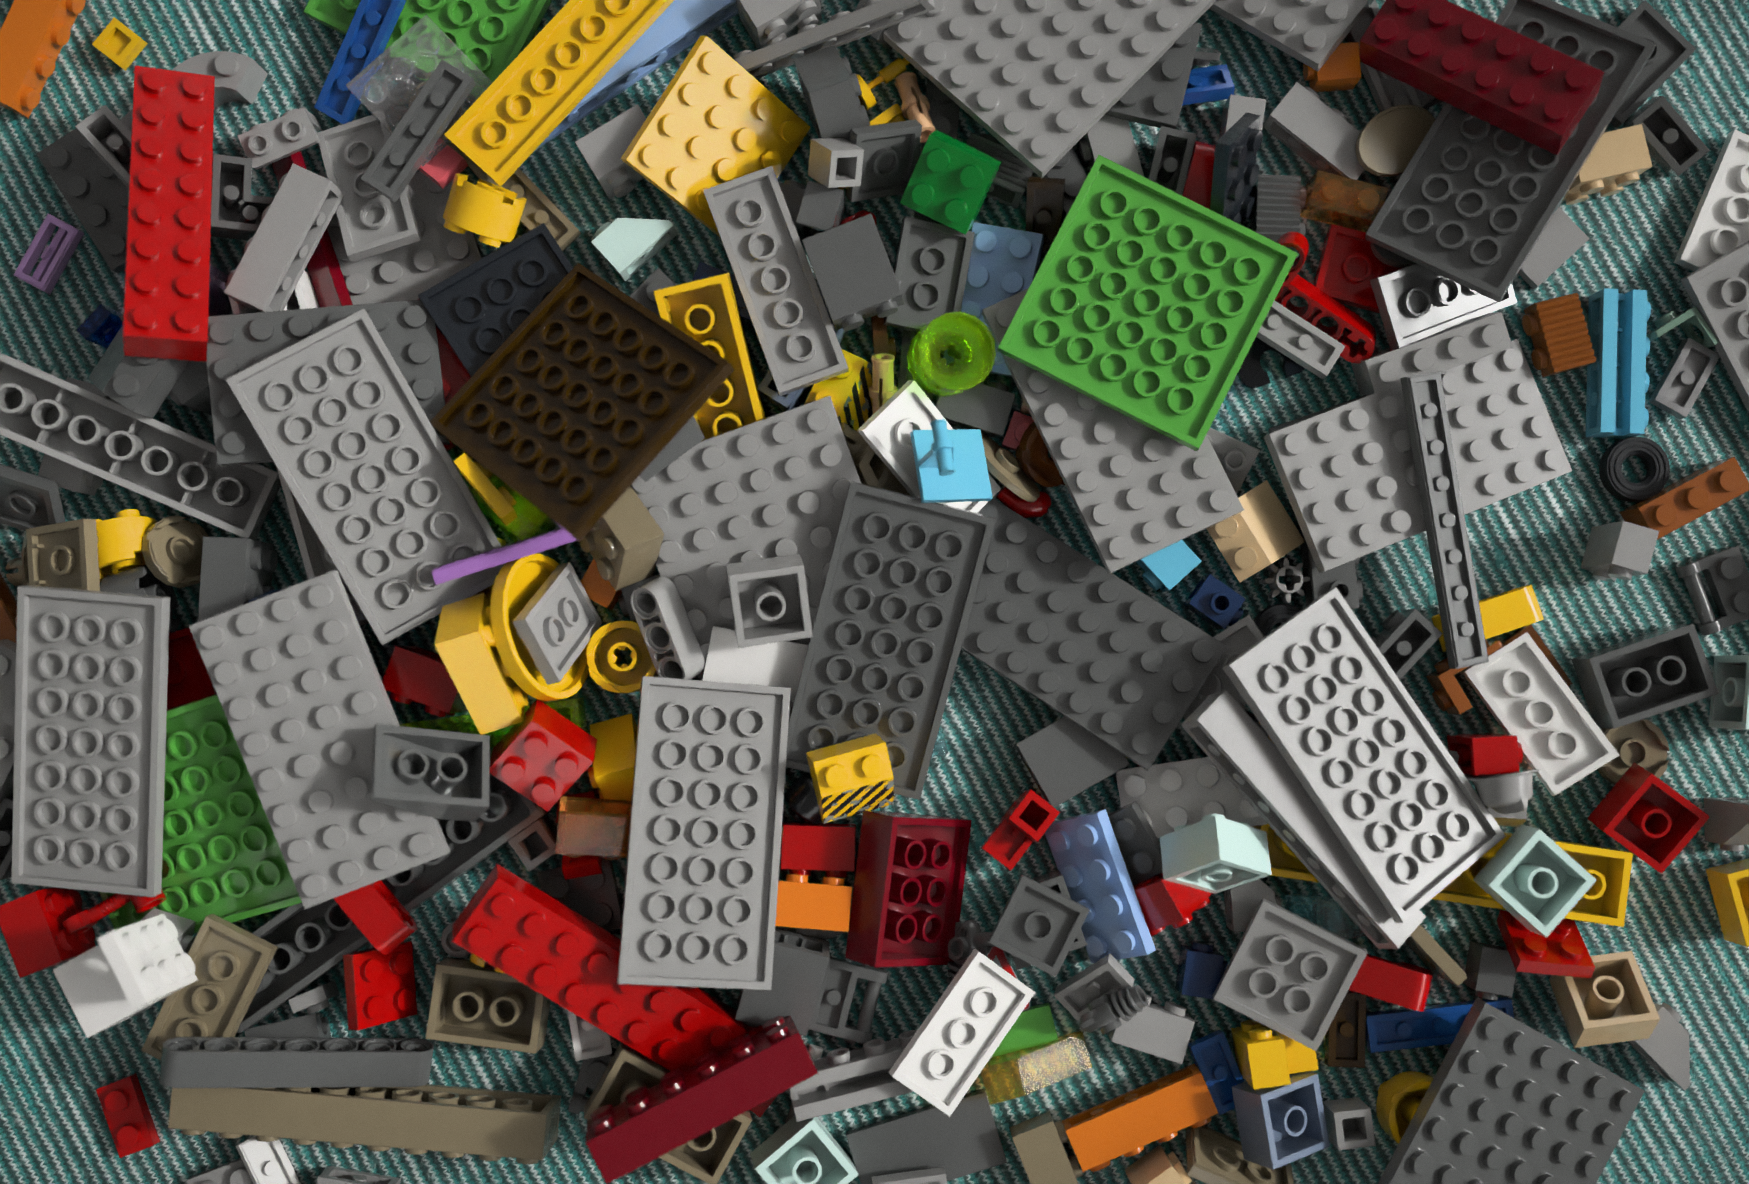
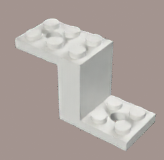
M164 913L103 935L97 939L100 945L53 969L87 1038L152 1008L151 1005L198 980L194 973L195 965L188 954L184 953L177 940V929L166 918Z

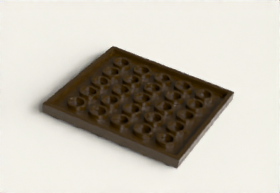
M578 263L436 414L430 423L439 434L461 451L466 452L470 458L580 542L729 377L734 369L727 360Z

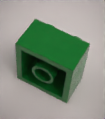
M936 130L929 135L900 203L966 235L975 222L1002 161Z

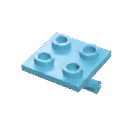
M938 419L930 423L932 430H912L910 432L921 503L990 501L993 499L981 429L947 430V421Z

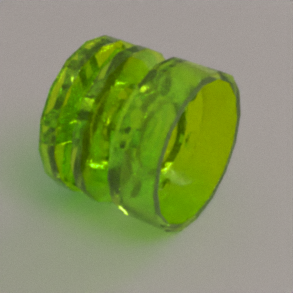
M964 312L945 313L929 322L913 337L907 353L908 368L915 382L927 393L941 397L958 395L983 382L992 370L996 357L994 338L987 325L976 316ZM946 350L948 356L954 358V361L947 364L945 358H940V354Z

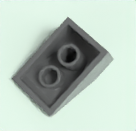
M376 724L374 726L371 800L437 819L475 822L489 808L490 736Z

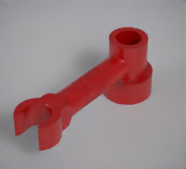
M162 889L161 894L155 897L113 894L92 908L69 917L62 924L68 936L75 932L78 936L91 929L99 920L132 901L137 913H142L163 903L166 900V896Z

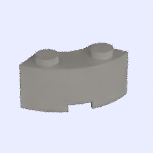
M227 51L199 54L183 61L172 69L173 71L215 76L214 109L224 103L236 101L252 105L268 75L252 58Z

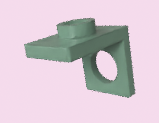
M1696 306L1678 314L1674 310L1664 314L1653 321L1656 328L1646 334V337L1652 341L1680 325L1688 338L1707 348L1719 343ZM1693 325L1701 330L1704 340L1697 336Z

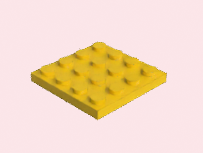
M700 35L622 155L621 160L720 237L703 190L770 166L773 167L778 179L811 127L708 36Z

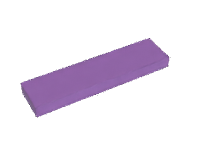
M560 528L435 567L431 573L437 585L577 540Z

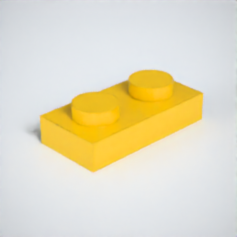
M466 452L453 461L460 474L505 526L517 518L513 508L517 504L516 500L503 485L497 489L491 483L489 478L492 474L476 461H472Z

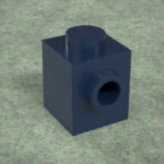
M1208 574L1201 578L1183 605L1219 630L1225 629L1227 625L1232 626L1238 622L1244 613L1241 605L1246 599L1211 574Z
M1192 941V946L1181 945L1175 988L1181 995L1213 999V993L1228 966L1227 961H1223L1224 955L1214 949V944L1204 941Z

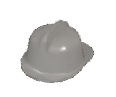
M1539 770L1510 774L1464 775L1468 781L1473 782L1485 806L1491 807L1500 814H1510L1527 809L1528 801L1533 796L1532 775L1535 772H1539Z

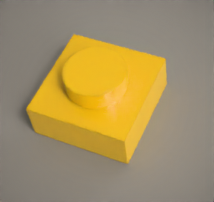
M115 17L92 43L94 47L125 71L148 44Z

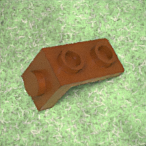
M1500 640L1486 641L1488 655L1503 647ZM1447 658L1434 665L1436 671L1426 677L1434 689L1432 696L1438 707L1442 711H1447L1448 714H1462L1473 706L1454 676L1468 667L1449 669Z

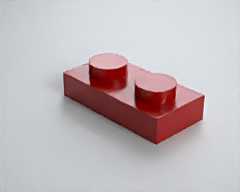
M136 1073L96 1089L119 1158L149 1148L160 1142Z

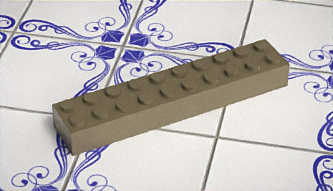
M433 1084L419 1087L172 1088L168 1128L182 1129V1134L201 1135L208 1131L219 1132V1137L227 1139L239 1138L243 1134L254 1135L256 1140L262 1142L289 1138L293 1139V1143L298 1145H310L316 1143V1141L330 1142V1146L334 1148H349L353 1144L367 1145V1149L371 1151H387L390 1147L405 1148V1153L413 1155L425 1154L428 1150L440 1151L442 1156L448 1158H459L464 1156V1154L479 1155V1159L484 1161H497L502 1157L516 1158V1162L520 1164H535L545 1158L557 1141L561 1095Z

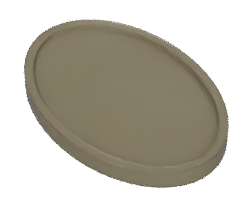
M1408 104L1397 105L1380 112L1363 127L1357 138L1355 151L1359 164L1366 171L1377 176L1391 177L1403 174L1433 125L1435 118L1426 109Z
M981 432L988 471L1017 496L1028 502H1035L1040 497V491L1035 482L1025 475L1019 461L1009 451Z

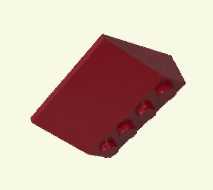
M863 810L845 958L875 968L947 965L948 962H954L949 958L948 943L955 936L956 922H960L972 820Z

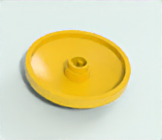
M536 553L507 562L500 569L491 594V624L499 655L508 673L517 685L533 698L541 701H556L573 696L584 685L589 674L586 656L587 645L563 679L558 683L547 685L542 674L535 667L532 656L523 640L518 636L513 624L514 619L554 569L560 565L554 559Z

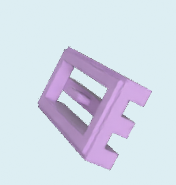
M47 214L17 267L14 276L51 294L82 239L84 232ZM56 226H58L59 229L49 246H46ZM41 255L42 259L39 265L37 266L34 274L32 275V277L29 276L38 258Z

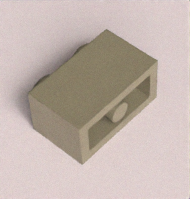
M1050 1111L1009 1127L1030 1184H1078L1077 1178L1083 1176L1075 1154L1071 1156L1066 1154L1063 1143L1068 1142L1069 1139L1061 1120L1054 1122Z

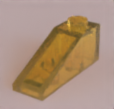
M1081 1030L1059 1036L1058 1041L992 1057L982 1069L981 1075L989 1105L1026 1096L1090 1069L1092 1064L1084 1034Z

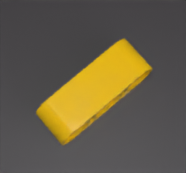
M1531 584L1479 600L1485 639L1544 619ZM1438 614L1432 616L1431 619L1433 625L1442 633L1438 639L1442 651L1446 652L1441 617Z

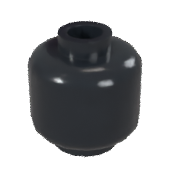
M804 772L786 793V799L790 806L788 812L799 823L803 824L806 821L812 824H819L822 822L811 773Z

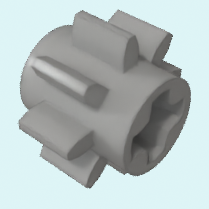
M1282 558L1280 560V568L1273 564L1267 566L1266 568L1270 575L1267 579L1261 580L1262 584H1268L1271 589L1267 597L1273 598L1279 594L1282 595L1283 603H1289L1291 601V593L1298 597L1304 596L1305 593L1301 586L1303 582L1309 581L1310 578L1303 577L1300 571L1303 563L1289 566L1288 558ZM1284 575L1288 578L1291 577L1292 583L1289 585L1280 584L1279 577Z

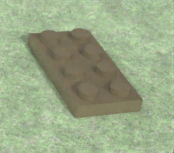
M213 913L206 916L188 952V955L194 962V973L198 980L167 996L141 1051L161 1060L163 1043L171 1038L235 1037L278 947Z

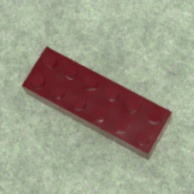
M1386 0L1360 39V62L1555 155H1558L1597 96L1605 73L1447 0Z
M783 1016L775 1017L763 1024L764 1030L752 1036L749 1033L742 1034L729 1042V1048L717 1054L715 1051H710L701 1055L694 1061V1066L683 1072L680 1068L672 1070L660 1078L661 1083L648 1090L646 1086L637 1088L625 1097L627 1101L615 1107L608 1104L594 1111L590 1115L592 1119L587 1121L586 1144L605 1183L609 1184L818 1074L791 1016L785 1019Z

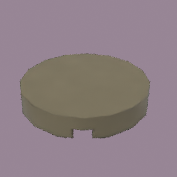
M179 515L165 517L147 529L142 540V554L146 566L157 579L166 585L184 588L194 586L200 582L203 537H209V535L196 522L192 524L184 520L186 519L185 517Z
M1642 719L1615 729H1601L1619 753L1618 757L1598 768L1601 776L1611 784L1616 785L1634 762L1659 779L1666 771L1669 760H1666L1667 751H1669L1668 741L1661 729L1651 721Z

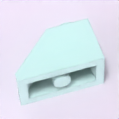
M617 218L612 223L606 222L596 231L594 235L596 238L591 243L626 282L678 234L669 220Z

